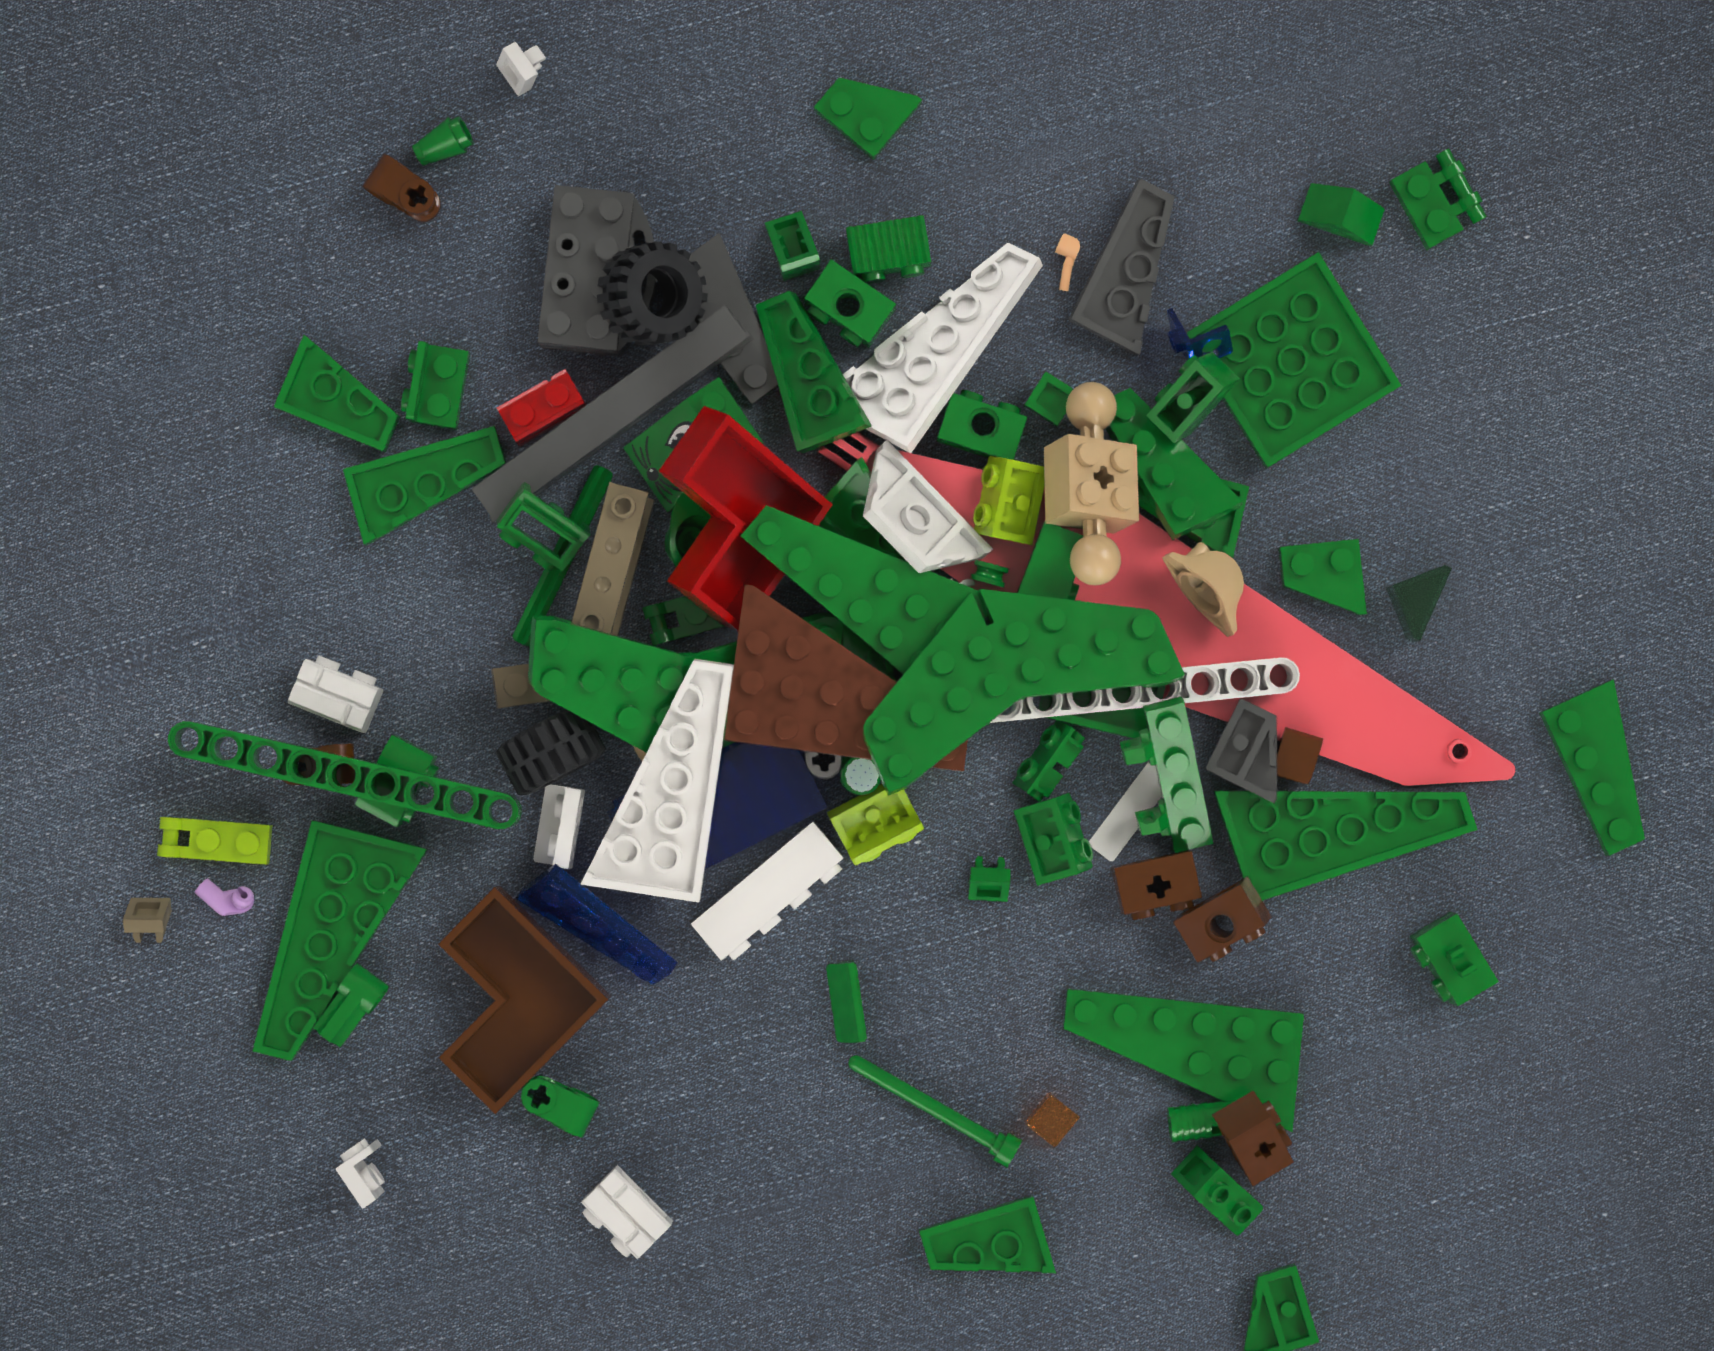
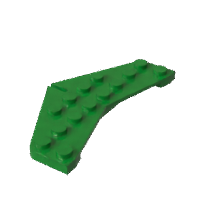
M979 589V598L991 624L986 625L971 592L867 718L863 727V739L885 791L889 796L908 788L921 778L926 771L1020 700L1028 697L1143 686L1144 688L1159 687L1181 680L1185 674L1160 618L1151 610Z
M818 613L802 618L842 645L843 623L831 613ZM532 616L528 680L532 688L539 695L647 753L693 660L701 659L734 664L737 641L702 652L677 653L579 626L569 620L555 616ZM723 739L722 749L734 742Z

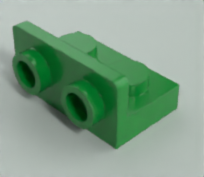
M425 341L418 342L417 350H411L408 360V373H413L411 388L404 389L401 401V411L406 412L407 420L411 423L458 429L470 358L469 351L430 345Z
M1070 793L1013 810L1037 886L1080 874L1093 867L1092 847L1083 836L1080 826V809L1077 803L1072 800Z

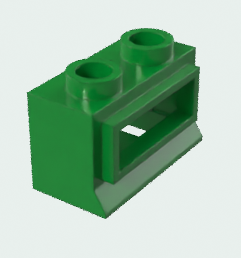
M523 482L497 519V528L502 530L499 534L500 538L514 548L519 549L521 544L534 552L532 559L549 571H552L554 566L564 571L579 548L590 536L589 525L584 522L580 526L564 515L563 509L553 502L547 504L532 494L531 486ZM522 510L570 542L561 556L513 524Z

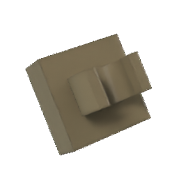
M131 898L123 917L124 933H133V939L136 943H141L144 933H155L156 942L161 943L172 912L171 899Z

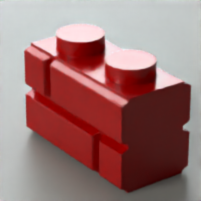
M564 369L551 376V381L544 380L496 408L515 442L522 446L563 423L587 404L570 374Z

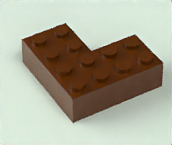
M496 886L438 944L495 1000L451 1044L439 1059L496 1114L612 996L501 886Z

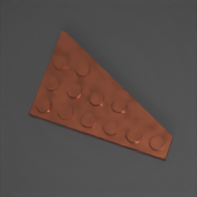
M745 584L724 740L872 760L863 739V727L867 718L897 682L755 586ZM968 740L932 768L963 772Z

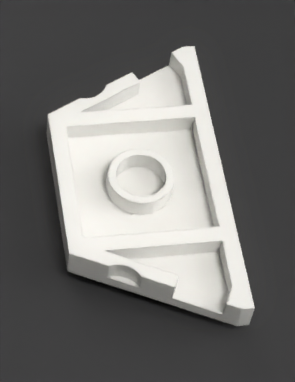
M888 440L876 450L863 517L918 573L975 561V559L980 560L993 550Z

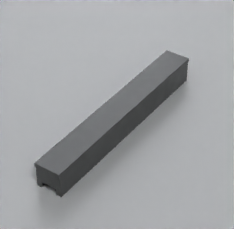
M726 305L722 306L700 322L693 331L687 332L686 337L671 343L472 488V491L490 514L491 521L497 523L498 517L523 482L531 486L532 494L538 496L752 341L753 338L747 331L745 332Z

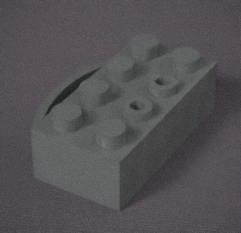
M555 185L537 341L543 349L620 357L631 345L632 342L620 339L622 332L613 333L608 328L612 323L610 319L603 320L600 312L605 310L603 303H597V294H602L603 288L597 286L599 277L607 275L602 269L606 263L614 261L612 256L620 251H625V248L635 246L633 236L636 232L644 233L646 244L655 242L647 217L634 193ZM648 273L643 302L649 311L653 303L657 279L650 273Z

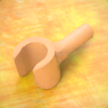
M1068 234L1062 235L1055 253L1066 257L1063 263L1059 290L1069 291L1072 267L1080 249L1078 239Z

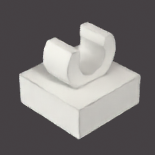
M514 42L502 49L496 66L519 97L531 90L538 75L537 71L542 68L540 62L544 61L546 57L537 45L523 53L518 44Z

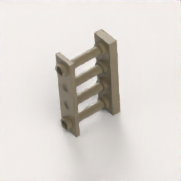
M609 482L574 611L573 624L619 636L655 502L654 499L648 498L649 492Z

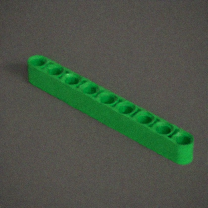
M183 721L173 726L168 734L170 749L176 755L184 758L494 829H507L519 822L522 815L520 801L509 793L199 722ZM192 728L197 732L199 739L197 746L193 750L188 751L183 747L181 737L187 729ZM228 737L233 738L238 745L237 754L230 760L225 759L220 751L222 741ZM267 746L272 747L277 754L275 765L269 769L264 768L259 761L261 750ZM305 755L312 756L316 762L315 773L308 778L302 776L298 770V763ZM344 764L351 765L356 773L354 782L347 787L341 785L337 779V771ZM385 772L390 774L395 781L394 790L387 796L380 794L376 789L378 776ZM424 781L429 783L434 790L432 801L426 805L419 803L414 795L416 786ZM462 790L469 792L473 798L472 809L465 814L458 812L453 805L455 795ZM501 799L508 801L513 809L511 818L504 823L497 821L492 814L493 805Z

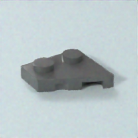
M1240 698L1205 769L1275 804L1277 800V716Z

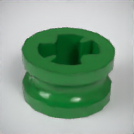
M975 559L974 565L977 566V571L971 574L970 579L1004 588L1005 583L1002 577L1008 573L1009 568Z

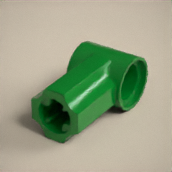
M357 963L340 983L336 990L338 994L313 1028L330 1043L342 1047L366 1014L369 1015L378 1005L390 986Z

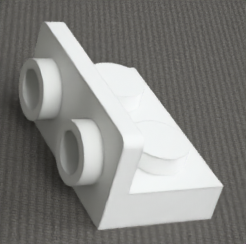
M552 784L545 787L533 858L535 862L553 865L552 867L564 869L573 868L585 790Z
M365 1138L340 1155L344 1162L336 1168V1171L362 1209L385 1192L381 1187L385 1180L380 1171L373 1163L367 1165L363 1160L382 1146L378 1139L371 1144H368Z

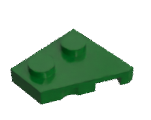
M1359 539L1278 548L1282 587L1314 597L1316 600L1335 605L1356 615L1367 614Z

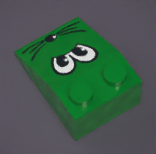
M719 377L685 399L623 447L667 513L673 509L674 502L682 491L658 471L704 406L730 415L764 445L762 439Z

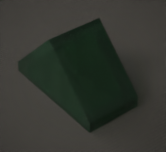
M1443 565L1386 587L1407 640L1411 642L1421 640L1452 570L1451 567Z

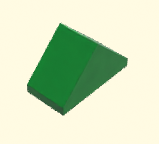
M1311 183L1297 221L1371 247L1385 208L1354 188Z
M802 211L765 222L783 281L821 269L820 258Z

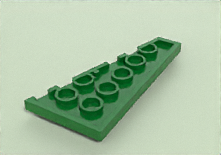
M767 505L740 535L742 539L902 674L908 670L971 592L983 618L985 619L987 616L979 598L978 590L931 571L918 573L904 560Z
M1213 791L1241 877L1243 879L1248 876L1262 901L1478 830L1465 792L1277 791V800L1274 804L1250 791Z
M317 820L311 821L253 1052L288 1061L294 1060L314 1029L313 1027L336 995V990L361 956L429 850L428 848Z

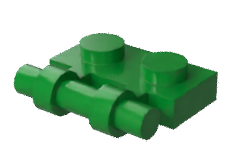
M1449 148L1435 156L1442 170L1434 175L1425 161L1389 182L1426 251L1464 230L1457 218L1462 213L1466 212L1473 225L1487 217L1480 205L1483 202L1478 191L1473 192L1463 174L1466 170L1462 162L1455 160ZM1448 181L1459 198V201L1452 205L1449 204L1440 185Z

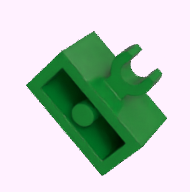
M1448 912L1410 935L1415 944L1410 950L1422 968L1429 967L1435 977L1431 985L1442 1002L1449 1000L1450 1004L1460 1006L1499 982L1457 913Z

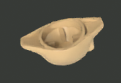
M1199 542L1187 555L1171 552L1162 557L1178 587L1195 608L1227 637L1234 635L1237 631V605L1244 587L1243 575L1237 562L1224 552L1210 551L1202 542Z

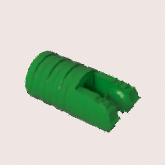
M1205 1102L1187 1106L1167 1107L1171 1142L1222 1136L1212 1114L1233 1102Z

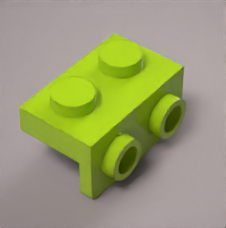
M880 784L873 792L859 795L827 812L854 865L873 861L886 849L896 844L909 842L917 833L924 829L905 790L888 796L883 784Z

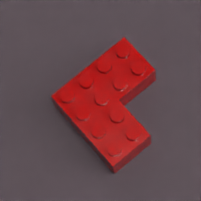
M704 406L658 471L711 515V518L667 582L719 624L739 632L745 584L753 585L770 596L785 575L742 539L740 535L766 505L818 526L833 504L730 415Z

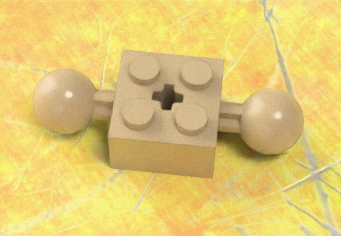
M1086 382L1078 385L1067 398V417L1071 424L1080 430V435L1067 434L1044 447L1045 524L1083 529V538L1078 540L1071 550L1070 566L1074 575L1088 585L1105 584L1111 581L1120 569V550L1116 543L1106 536V533L1114 534L1139 521L1137 445L1104 440V429L1114 420L1117 404L1111 390L1097 382Z

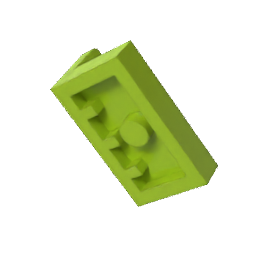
M990 456L987 465L982 471L981 482L983 487L979 504L976 506L973 514L974 530L979 535L1033 545L1045 487L1044 466Z

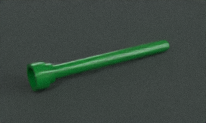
M853 1055L848 1060V1066L851 1070L989 1148L988 1153L994 1156L993 1160L1006 1168L1009 1166L1022 1142L1018 1137L1009 1132L1006 1135L1001 1132L996 1135L861 1056Z

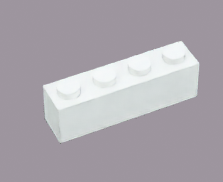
M813 821L699 916L691 925L721 961L728 955L732 960H735L751 946L747 941L751 935L757 930H760L765 935L782 920L777 915L788 904L793 909H796L812 895L808 888L820 878L825 884L842 870L838 863L844 857Z

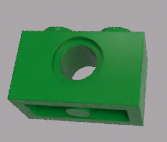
M832 259L804 297V302L809 307L807 313L823 325H826L829 321L842 329L839 335L857 348L861 343L870 348L896 310V303ZM844 298H852L859 304V310L853 316H843L838 312L837 304Z
M961 390L960 395L953 393L947 406L937 442L985 458L994 456L1014 460L1027 420V416L1020 414L1021 408L1005 402H999L997 407L983 403L984 397L968 390ZM978 416H986L992 420L994 430L989 435H978L972 428V421Z

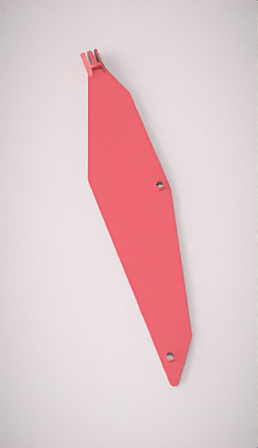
M859 432L851 434L849 437L867 447L863 453L842 439L831 442L857 460L862 457L872 473L875 453L880 447ZM821 446L817 451L845 471H848L852 466L843 460L842 457L824 446ZM898 450L974 528L973 514L981 497L983 487L981 476L983 470ZM1045 487L1033 545L980 535L993 548L980 561L1009 568L1008 573L1002 577L1005 583L1004 588L974 580L975 585L968 587L975 590L987 589L1017 593L1040 529L1045 521ZM1140 513L1138 522L1114 534L1106 533V536L1116 543L1121 554L1120 569L1111 581L1102 585H1088L1075 576L1073 583L1080 585L1075 598L1076 601L1153 611L1160 618L1181 667L1271 658H1288L1293 661L1299 669L1300 678L1297 686L1292 691L1282 694L1242 698L1277 716V740L1279 741L1285 727L1323 738L1320 756L1404 786L1508 780L1515 774V766L1512 762L1246 584H1244L1243 593L1236 610L1237 631L1234 635L1227 637L1188 600L1162 557L1171 552L1187 555L1192 548L1178 539L1172 541L1168 532ZM1060 526L1083 535V529ZM975 561L940 569L961 582L962 580L970 579L971 574L977 571V566L974 565ZM1275 665L1270 671V680L1277 687L1284 685L1287 679L1286 671L1283 667ZM1241 669L1233 671L1230 678L1231 685L1234 689L1242 691L1248 684L1247 675ZM1196 673L1191 680L1193 691L1203 695L1208 690L1209 682L1204 674ZM1169 684L1165 687L1163 699L1170 692ZM1240 698L1185 703V707L1229 722ZM1456 744H1462L1465 749L1463 756L1460 758H1455L1452 753L1453 747Z

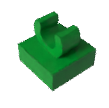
M1045 372L1024 404V407L1055 427H1058L1066 414L1067 398L1073 388Z
M977 856L975 867L970 869L968 900L1008 902L1011 869H1005L1004 858L998 857L997 868H986L982 865L983 856Z

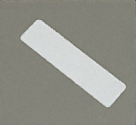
M1149 762L1146 764L1089 841L1091 847L1109 861L1115 860L1138 829L1135 812L1153 808L1157 804V800H1160L1162 797L1155 765L1151 766Z

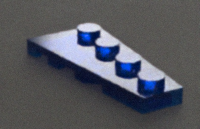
M554 864L525 885L516 897L523 904L652 985L669 976L678 963L557 864Z

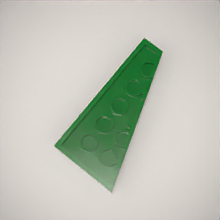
M1067 988L1063 1028L1224 1102H1234L1254 1091L1262 1104L1268 1100L1270 1101L1281 1120L1278 1124H1281L1284 1129L1293 1132L1304 1021L1303 1013Z

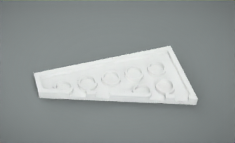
M1010 243L1005 244L971 272L970 279L955 291L949 289L940 296L941 302L926 314L920 312L876 347L874 355L857 369L853 366L846 371L843 376L872 425L866 428V430L912 453L1043 265L1040 258Z
M701 659L693 660L581 885L700 902L734 664Z

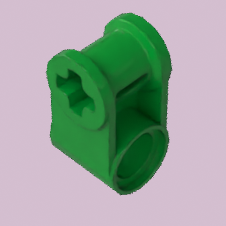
M543 1075L531 1078L525 1084L521 1093L522 1104L526 1110L551 1122L561 1130L583 1138L600 1104V1101L595 1097ZM540 1085H543L547 1088L546 1095L551 1099L549 1101L542 1100L540 1104H535L532 1102L534 1095L529 1090L530 1088L537 1090Z

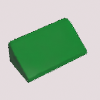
M854 960L828 964L826 971L836 1039L840 1043L865 1042L867 1034L857 964Z

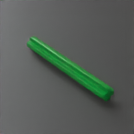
M599 465L593 467L569 517L579 526L582 522L590 525L609 486V482L612 480L613 473L610 470ZM560 536L553 551L561 556L570 542ZM574 557L564 571L555 566L552 571L544 569L512 635L514 641L530 647L532 616L547 615Z

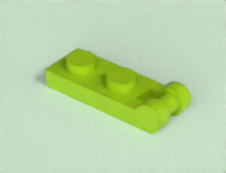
M160 817L159 829H163L162 844H158L157 856L267 865L270 863L273 825ZM179 830L190 831L189 846L178 845Z

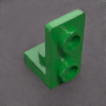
M1198 1145L1171 1173L1198 1202L1236 1236L1240 1235L1263 1210V1206Z

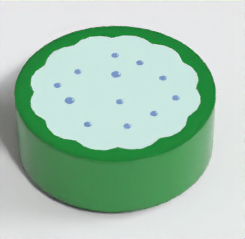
M851 757L845 761L840 771L842 785L847 791L856 795H866L873 792L881 781L873 760Z

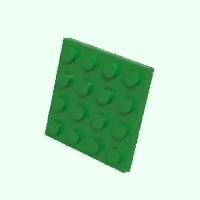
M1319 252L1183 335L1198 358L1213 352L1240 378L1222 400L1265 469L1402 386Z

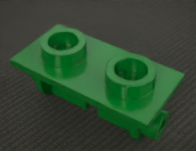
M1056 720L1053 725L1049 726L1042 733L1039 741L1040 744L1031 757L1025 759L1020 764L1017 776L1012 784L1025 791L1038 802H1041L1044 797L1048 798L1063 777L1062 774L1053 769L1054 765L1058 762L1066 769H1069L1084 748L1081 744L1085 737L1076 732L1073 727Z

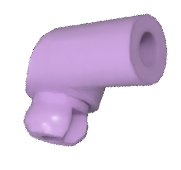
M208 878L194 892L221 916L242 914L250 910L254 905V895L248 887L241 886L238 889L222 891Z

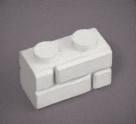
M318 655L316 662L305 659L288 698V704L358 732L366 733L383 694L382 688L374 686L377 678L354 670L352 676L339 672L340 663Z
M618 1165L581 1202L586 1207L582 1212L583 1215L598 1229L604 1225L614 1235L610 1240L611 1243L625 1257L632 1254L636 1259L640 1258L673 1222Z

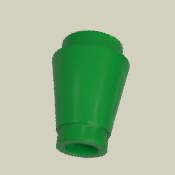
M458 116L452 120L447 117L417 143L412 145L418 161L422 166H425L429 163L467 153V148L473 145L474 141L461 117Z

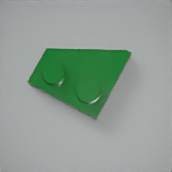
M839 77L814 106V111L874 160L922 104V99L916 95Z
M1293 1263L1256 1274L1243 1351H1292L1319 1343L1297 1266Z

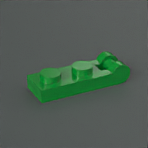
M686 596L642 608L645 620L649 619L653 631L650 634L652 646L725 627ZM676 612L679 626L668 629L664 615Z

